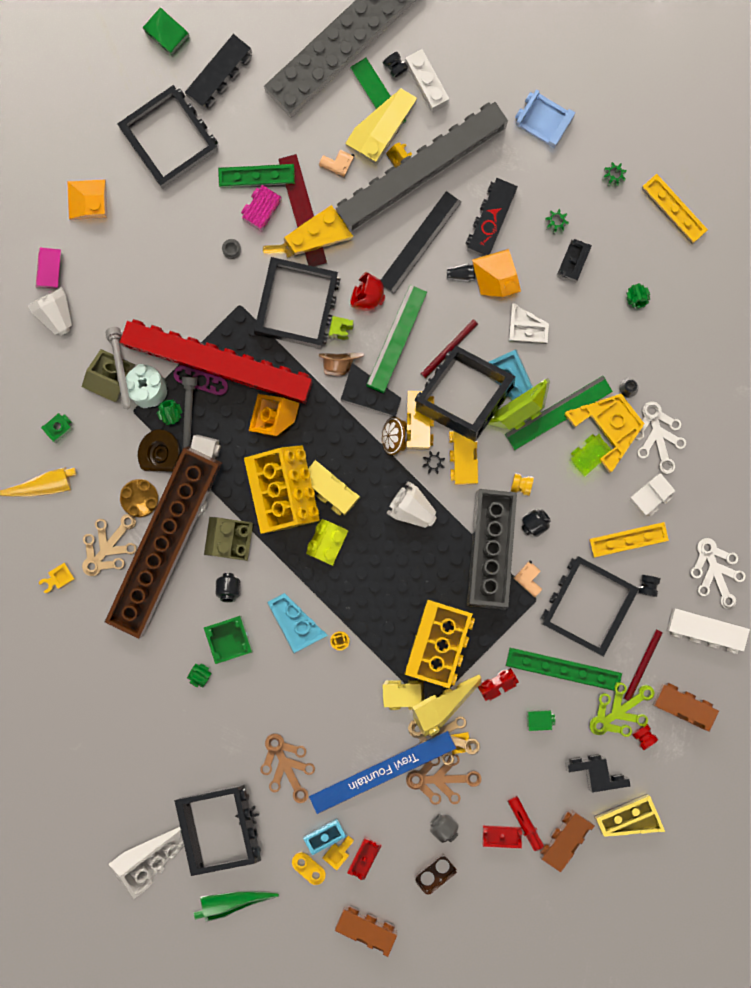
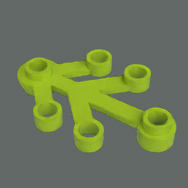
M618 682L614 686L615 696L612 711L607 716H605L606 706L611 702V697L607 693L599 695L598 700L600 703L597 716L592 718L589 724L591 732L595 735H603L609 731L629 737L632 734V728L629 725L618 726L609 724L615 719L636 722L640 726H645L648 723V718L644 714L636 715L625 712L643 700H651L655 694L654 689L649 685H642L638 689L636 696L621 705L622 697L627 691V687L624 683ZM619 685H623L624 687L623 691L621 692L617 690V687ZM650 690V695L644 696V691ZM603 696L608 697V700L605 703L601 701ZM643 716L645 721L639 723V718ZM597 723H602L603 727L597 729L596 725ZM626 727L629 728V732L627 734H623V729Z

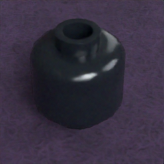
M533 509L523 517L522 522L524 525L521 527L527 535L531 534L534 537H539L549 529L551 520L543 509Z
M223 573V576L217 578L215 594L220 598V601L234 602L240 596L241 581L233 573Z

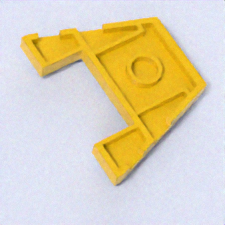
M622 394L569 410L564 414L574 428L588 417H591L615 448L599 459L609 473L615 469L645 424Z

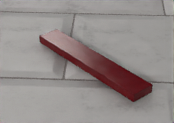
M297 154L279 158L278 161L280 165H295V184H285L298 228L313 218L314 214ZM323 247L305 252L308 265L318 267L327 264Z

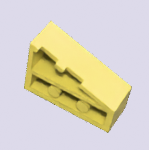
M316 460L308 468L312 488L318 493L316 497L324 503L327 501L333 505L331 509L339 516L342 513L346 515L360 499L358 494L349 489L347 485L337 479Z
M648 794L595 816L601 834L604 837L665 832L652 799Z

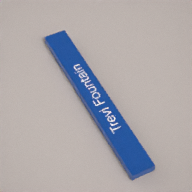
M446 731L309 796L316 814H319L457 748L449 731Z

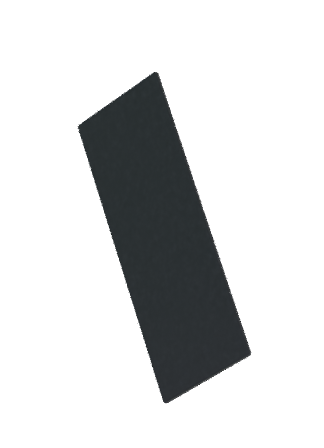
M238 305L200 344L206 345V342L217 345L218 350L222 351L227 348L235 351L237 356L241 357L243 354L254 357L255 361L261 363V360L273 363V367L278 369L280 366L290 368L291 373L298 374V372L306 373L312 379L313 384L306 405L299 403L295 422L277 436L251 432L249 427L257 395L280 396L227 379L224 380L228 384V390L224 395L219 396L196 388L193 389L191 444L194 435H201L219 440L218 445L221 446L219 456H216L215 459L222 462V465L212 484L211 491L241 521L252 522V532L404 684L408 683V680H421L404 673L427 600L472 613V618H475L472 630L468 629L466 634L469 637L467 647H462L460 655H463L461 666H456L457 682L536 602V597H533L522 587L511 573L509 605L507 609L467 606L472 534L393 455L387 454L383 445L276 339L254 334L256 319L243 306ZM174 369L165 378L167 395L164 401L173 400L177 405L180 404L182 410L181 418H179L180 421L175 424L166 425L158 417L157 411H160L158 406L148 408L137 406L133 412L151 431L158 429L166 430L174 435L179 444L181 455L183 450L185 389L184 385L175 380ZM186 370L178 372L180 380H182L183 376L193 377L195 374L192 372V376L185 373ZM203 375L198 376L197 385H205L206 377ZM210 378V384L206 388L210 389L211 385L216 387V391L219 392L220 389H224L221 381L218 384L212 383L213 378ZM303 445L308 468L316 460L337 479L347 485L349 489L360 496V499L346 515L342 513L339 516L331 509L333 506L328 501L324 503L316 497L318 493L314 490L320 521L324 519L348 530L333 566L306 554L308 544L313 539L316 526L320 521L285 530L260 533L244 461L245 457L281 447ZM407 482L417 486L436 511L435 516L437 518L432 526L428 525L424 528L397 520L387 514L388 510L392 511L390 504L402 487L405 489L408 487L406 485ZM450 621L443 623L442 627L445 628V632L453 629ZM444 639L441 642H437L439 650L442 651L443 648H447ZM439 658L431 661L434 669H437L438 666L441 667L442 663L439 662ZM424 681L425 700L433 695L438 698L443 694L444 690L449 688Z

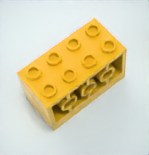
M303 445L281 447L244 458L261 534L320 521Z
M427 600L404 674L447 688L455 685L458 676L455 673L456 666L460 667L463 660V655H460L462 647H467L469 637L466 634L468 629L472 630L475 618H472V613ZM450 621L453 629L445 632V628L442 627L443 623ZM444 639L447 648H443L441 651L439 646H437V642H441ZM439 658V662L442 663L441 667L438 666L437 669H434L431 661Z

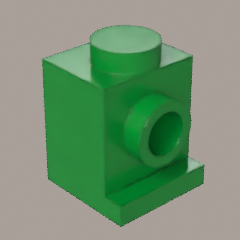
M60 413L41 427L54 443H57L73 428L70 426L72 421L66 414L62 416ZM56 423L61 424V428L58 430L54 428Z

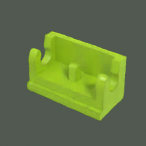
M333 316L329 330V339L348 340L349 337L346 330H353L354 320Z

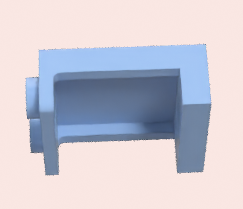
M536 89L534 94L530 92L525 100L527 105L524 110L520 108L516 114V125L555 148L576 112L571 109H564L541 95L540 91Z

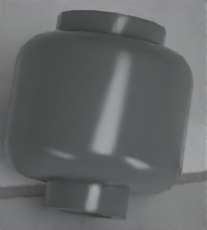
M439 814L431 821L430 832L441 843L452 842L458 836L457 830L459 826L449 815Z

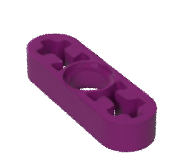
M179 366L174 371V378L178 383L182 384L178 372L186 370L185 373L192 376V372H194L193 377L200 375L206 377V384L203 386L195 385L196 389L219 396L224 395L228 390V384L223 378L186 366ZM210 378H213L212 383L218 384L221 381L224 389H220L219 392L216 391V387L211 385L210 389L206 388L210 384Z

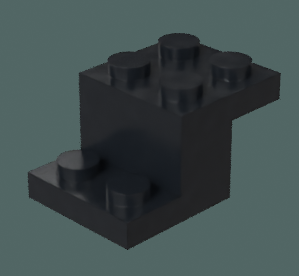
M599 754L588 755V759L584 760L580 757L569 758V762H565L566 771L569 773L586 770L588 788L592 793L631 787L630 779L622 774L611 775V779L609 778L607 760Z

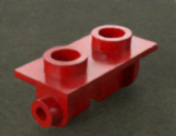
M510 668L501 671L492 679L483 681L478 686V689L485 701H491L501 695L499 688L502 687L504 692H507L516 687L519 681Z

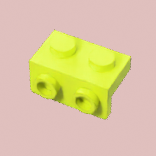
M321 519L320 523L316 526L313 539L308 544L306 554L333 566L348 530Z

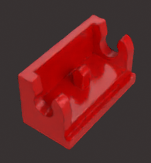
M483 825L482 845L483 847L522 849V828Z
M364 837L347 873L358 877L360 880H365L382 845Z

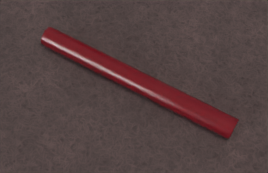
M472 319L420 374L426 379L445 359L448 351H452L455 346H458L478 323Z
M655 630L623 699L629 701L633 697L663 632Z

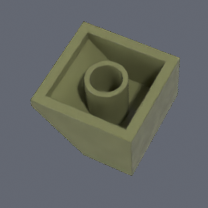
M100 349L87 368L81 387L117 402L121 393L114 355ZM122 359L126 377L135 367V364Z

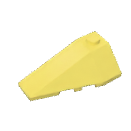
M402 88L399 89L354 128L345 144L378 164L417 98Z
M480 675L460 683L455 690L446 689L440 697L436 698L433 695L412 707L413 719L424 737L427 735L433 736L440 731V728L481 684Z

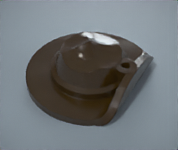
M158 429L149 432L141 440L138 448L140 468L149 472L172 473L180 455L179 444L176 438L166 430Z

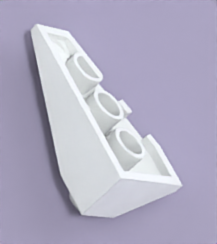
M180 827L123 852L109 863L115 876L133 899L153 884L152 879L158 872L162 873L166 862L169 859H173L184 846Z

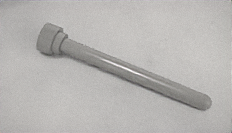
M110 327L105 331L106 338L112 344L123 408L129 409L131 404L119 345L122 337L119 327Z

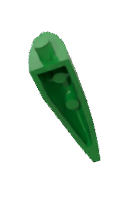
M231 892L200 897L202 910L193 912L195 920L205 918L206 922L224 918L253 904L279 897V894L268 892Z

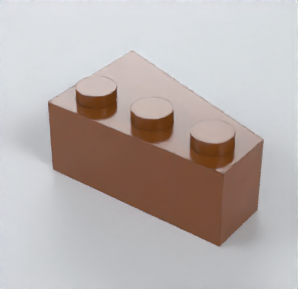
M670 683L667 686L661 685L652 704L653 706L710 732L719 713V710L713 708L714 704L706 700L700 702L695 699V695L687 691L683 694L678 691L679 687Z
M574 810L570 813L567 811L561 820L564 823L560 829L556 828L552 833L551 838L553 839L550 844H545L540 851V854H542L541 860L559 872H562L575 854L574 852L578 846L584 842V837L588 831H592L595 827L593 823Z
M344 907L335 931L354 941L366 944L370 949L375 948L382 951L383 955L388 957L397 938L395 926L388 922H384V924L379 923L377 918L370 914L366 916L359 914L360 910L354 907Z

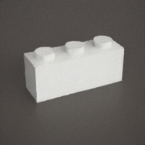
M423 49L406 57L405 63L430 110L434 112L449 104V97Z

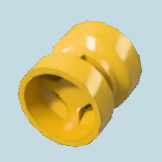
M515 473L511 492L517 493L520 491L524 495L530 496L534 477L522 478L521 474Z
M338 631L331 636L330 643L334 649L344 650L348 647L350 639L345 632Z

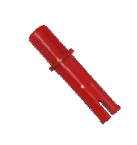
M518 796L511 798L507 802L524 831L523 835L527 837L534 851L542 849L544 844L536 831L537 827L535 828Z

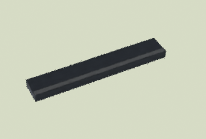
M446 191L382 277L381 282L383 286L391 293L395 294L461 204V201Z

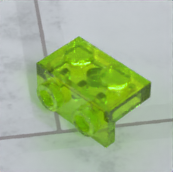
M592 434L585 440L586 445L582 449L578 446L570 453L572 456L569 459L570 462L584 477L601 463L600 458L612 450L601 438L600 434L596 436Z

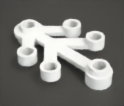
M650 401L642 409L644 415L642 421L645 423L640 430L642 436L640 438L636 437L635 440H641L644 437V430L650 421L653 429L644 445L638 449L637 455L641 459L647 458L649 450L656 440L661 458L659 469L664 474H670L675 469V463L668 457L664 438L673 443L677 449L684 448L686 440L660 427L659 420L667 423L671 430L677 431L681 428V422L662 413L661 406L657 402ZM649 408H654L655 414H649ZM673 421L678 422V428L672 427ZM678 440L683 441L684 444L682 447H679L677 445ZM641 449L646 450V456L640 455ZM664 463L670 465L669 470L663 468Z
M704 538L697 545L700 555L690 574L693 578H700L703 574L702 567L707 559L710 566L702 585L698 587V594L700 596H707L709 594V586L714 577L722 595L720 605L725 609H731L736 605V598L729 593L722 573L732 577L736 582L744 581L746 575L743 571H735L717 563L715 556L726 559L729 564H735L738 562V555L725 552L717 548L716 543L712 539ZM705 544L710 545L711 548L709 551L704 550ZM730 555L735 556L734 562L729 561ZM694 569L700 571L699 576L693 574ZM737 573L742 574L743 577L741 580H738L736 578ZM702 587H706L707 592L705 594H702L700 592V589ZM726 598H731L732 603L730 605L725 603Z

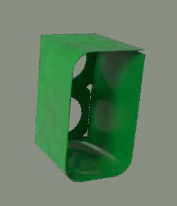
M160 7L143 26L144 32L170 55L190 36L178 22Z

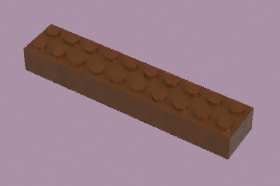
M188 446L183 448L105 619V623L138 639L144 635L222 462Z

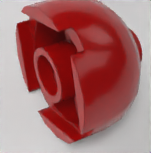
M368 272L363 273L359 278V281H361L358 287L355 286L353 289L350 304L352 305L351 307L366 312L375 309L378 305H382L385 295L381 280Z

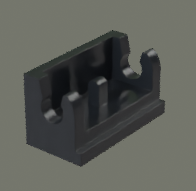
M571 239L557 276L576 283L592 245L577 239Z

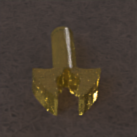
M285 242L278 245L263 246L264 253L284 252L287 254V259L294 256L291 250L287 248L288 246Z

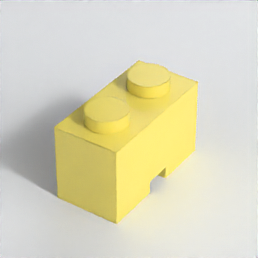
M386 680L383 683L384 707H389L390 710H399L401 707H408L409 710H413V706L425 700L424 680H408L406 684H401V680Z

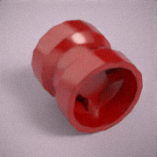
M648 724L632 733L633 737L640 741L642 750L649 748L659 740L656 735L651 734V728Z

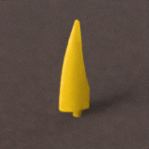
M64 467L46 472L20 485L0 490V496H41L71 490L69 477L77 475L76 469H66Z

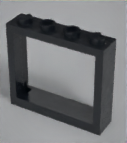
M174 85L117 123L122 133L162 189L218 151L216 146L218 141L213 134L208 135L205 130L208 127L204 121L196 118L194 115L197 113L191 103L187 105L184 100L185 94L180 88L176 89ZM173 95L209 146L163 177L128 125Z
M271 257L254 334L321 349L322 344H326L328 333H325L326 325L330 326L332 315L329 314L330 307L334 308L336 296H333L334 289L339 288L341 278H337L338 272ZM277 266L331 278L317 339L263 327Z
M455 346L452 351H448L444 363L437 366L433 378L427 380L425 389L417 394L415 398L416 411L476 442L515 387L516 376ZM456 360L501 383L473 425L427 401Z
M576 556L575 559H571L567 566L570 569L566 576L563 575L558 583L561 586L559 591L552 594L549 600L552 603L549 610L545 609L540 618L543 620L541 624L604 657L640 588ZM580 564L628 589L599 647L550 622Z
M245 784L174 800L191 876L251 865L261 861V848L257 843L258 833L253 825V811L249 807V794L246 793ZM234 794L248 858L204 867L190 803Z

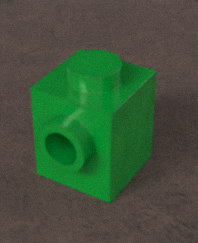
M551 710L527 711L528 731L552 730V726H555V714H551Z

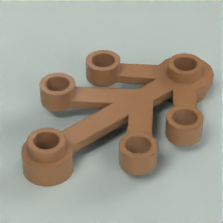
M271 734L265 740L268 753L260 771L263 775H269L272 772L271 764L276 754L279 763L273 781L269 784L270 791L278 792L280 790L283 772H285L294 790L293 799L297 803H304L308 799V791L300 786L292 768L311 775L315 771V766L312 763L305 764L287 758L283 750L295 753L297 757L302 758L306 755V748L285 743L281 735ZM274 739L278 741V746L276 747L271 745V741ZM302 748L304 754L298 755L297 749ZM266 765L270 768L268 773L263 771V767ZM308 765L313 767V771L310 773L306 771V766ZM273 783L278 784L279 787L277 790H273L271 788V785ZM299 791L304 793V797L301 799L297 797Z
M452 754L457 757L456 763L452 765L444 764L433 776H425L433 766L439 765L440 757H438L436 764L429 761L419 771H411L406 777V783L411 789H420L430 799L432 804L437 805L441 802L440 794L434 793L426 785L435 784L449 798L452 804H458L461 799L460 795L453 792L445 783H468L469 786L476 787L481 783V775L477 771H470L467 775H445L460 761L457 754ZM451 756L448 757V761L446 763H450ZM471 775L477 776V780L475 782L470 781ZM414 776L419 777L418 783L412 782ZM434 795L439 797L438 802L432 801ZM452 795H457L458 801L453 802L451 800Z

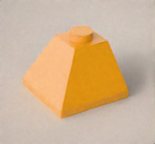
M106 180L67 181L69 220L107 218Z
M509 249L472 259L481 295L505 297L521 292Z
M258 394L249 431L273 436L279 435L295 422L299 403L281 397Z

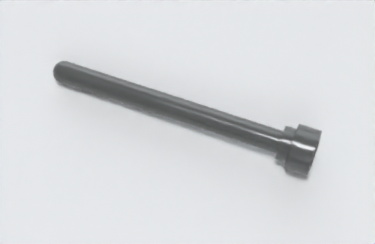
M182 377V385H184L185 389L183 448L190 447L193 389L197 385L198 377Z

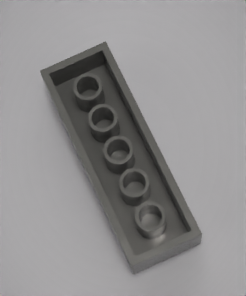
M478 489L476 491L467 606L501 610L508 608L517 502L516 492Z

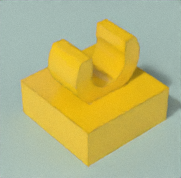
M400 142L394 144L386 152L395 168L401 165V161L404 158L412 155L411 152L407 154L404 150L407 145H401Z

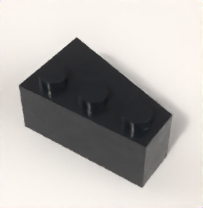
M352 363L341 401L390 417H396L401 397L387 387L384 393L367 387L366 384L370 375Z

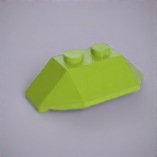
M548 378L498 409L488 425L509 430L515 427L518 430L526 424L524 421L529 417L533 420L542 414L540 410L545 408L550 380Z

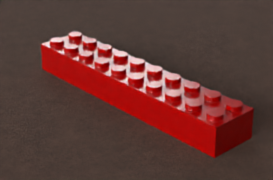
M133 319L132 322H126L120 340L123 347L306 405L313 384L312 379L306 373L298 372V374L291 373L290 368L280 366L278 369L273 367V363L261 360V363H259L252 356L243 354L242 357L237 356L235 351L227 348L224 351L218 350L217 345L206 342V345L200 344L198 339L192 337L184 339L180 336L181 334L169 331L168 334L158 326L151 325L149 328L146 327L144 322Z

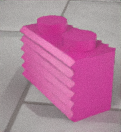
M264 185L260 189L256 188L251 196L253 198L250 205L246 204L241 211V214H243L242 219L260 231H263L282 201L280 195Z

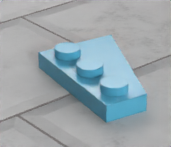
M517 349L489 361V363L516 376L515 387L508 395L512 400L533 387Z
M285 593L267 602L293 654L328 636Z

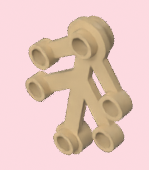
M130 514L124 515L120 521L121 525L108 541L106 537L107 522L104 519H98L95 522V527L98 529L100 551L96 556L93 548L95 537L92 534L84 535L83 542L86 544L87 559L84 560L82 569L86 575L96 576L100 573L101 569H122L125 562L121 558L101 562L106 555L123 553L132 555L136 553L137 547L133 543L113 547L127 529L131 530L136 526V518ZM130 518L131 524L126 525L125 519ZM103 521L104 527L99 528L98 522ZM87 536L92 537L91 543L86 542ZM129 545L134 546L133 552H128L127 548ZM117 560H121V567H116L115 562ZM90 563L95 564L94 570H89L88 565Z
M457 717L455 721L440 728L437 734L427 736L434 738L446 731L451 732L457 728L463 729L466 727L467 721L464 717ZM460 719L464 720V724L462 726H458L457 724L458 720ZM415 720L411 721L408 727L410 735L414 738H419L420 743L427 741V737H424L421 731H415V727L418 726ZM451 736L454 744L465 748L468 754L475 755L479 752L480 743L476 739H468L466 741ZM470 744H475L476 749L471 751L469 749ZM450 753L442 755L443 763L452 765L454 763V756ZM446 756H451L452 760L450 763L445 762Z

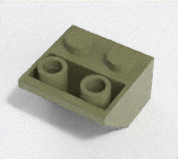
M209 517L204 555L248 561L253 523Z

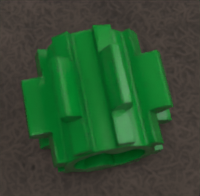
M611 162V168H604L607 174L603 176V179H608V185L615 183L616 186H619V181L624 182L626 180L623 174L627 170L621 168L622 163L616 166ZM615 171V173H619L620 177L615 178L614 175H610V172Z
M558 209L557 213L551 210L549 212L551 216L545 218V221L549 223L547 229H554V233L558 229L563 232V225L569 224L565 220L567 213L561 214L560 209ZM558 217L562 224L555 225V221H552V218Z
M638 283L628 288L626 298L629 305L639 309L649 304L650 292L648 287Z
M166 400L160 403V406H158L160 411H157L160 420H163L166 425L175 424L180 421L179 418H181L180 414L182 413L180 404L177 405L173 400Z
M195 663L187 679L190 680L189 683L193 686L203 688L212 673L208 671L209 668L207 666Z

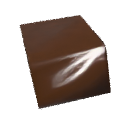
M442 854L415 876V881L421 890L429 895L457 873V869ZM439 860H446L449 863V870L446 873H439L436 870V863ZM424 872H431L434 875V882L431 885H424L421 882V875Z

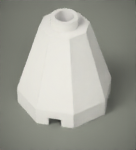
M62 287L28 305L31 313L54 334L59 333L62 336L70 331L69 327L72 326L66 293Z
M407 482L406 485L408 487L406 489L402 487L390 504L392 511L388 510L387 514L397 520L424 528L428 525L432 526L437 518L435 516L436 511L419 488L411 482Z

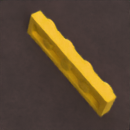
M658 174L654 175L642 186L645 192L692 243L708 231Z
M665 522L592 538L589 541L593 558L669 541Z

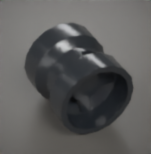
M398 52L392 53L382 62L385 68H389L390 75L393 78L400 76L408 69L407 64L402 62Z
M642 574V586L639 587L638 593L657 597V585L660 584L661 578Z

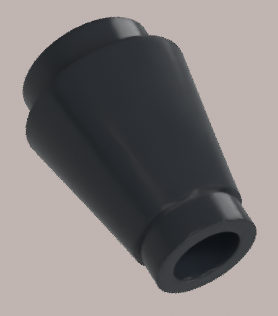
M468 263L447 269L448 280L471 282V280H475L474 267Z
M631 378L624 379L619 387L621 394L625 397L635 396L639 388L637 382ZM628 383L633 384L634 388L632 390L628 388Z

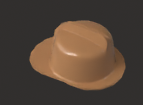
M320 353L318 356L323 358L324 373L326 375L342 376L350 370L353 359L363 357L364 354Z

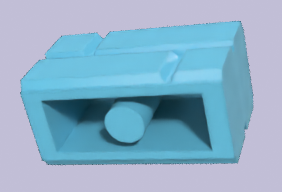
M337 818L316 829L313 833L305 835L303 839L310 853L314 855L342 840L347 835Z

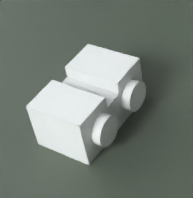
M659 473L629 499L643 516L647 514L651 516L659 510L657 506L662 501L666 504L674 497L672 493L675 490L663 475Z

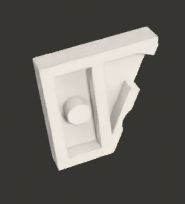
M512 303L509 341L548 343L549 323Z

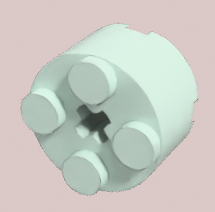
M138 364L126 376L129 397L142 408L155 407L164 401L167 395V383L165 378L154 367Z

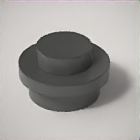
M228 239L222 245V252L228 258H235L240 254L241 246L237 240Z

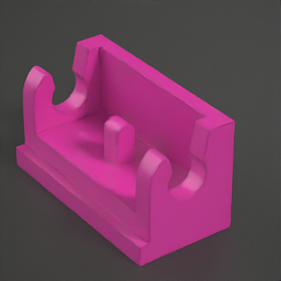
M39 248L36 288H58L61 249Z

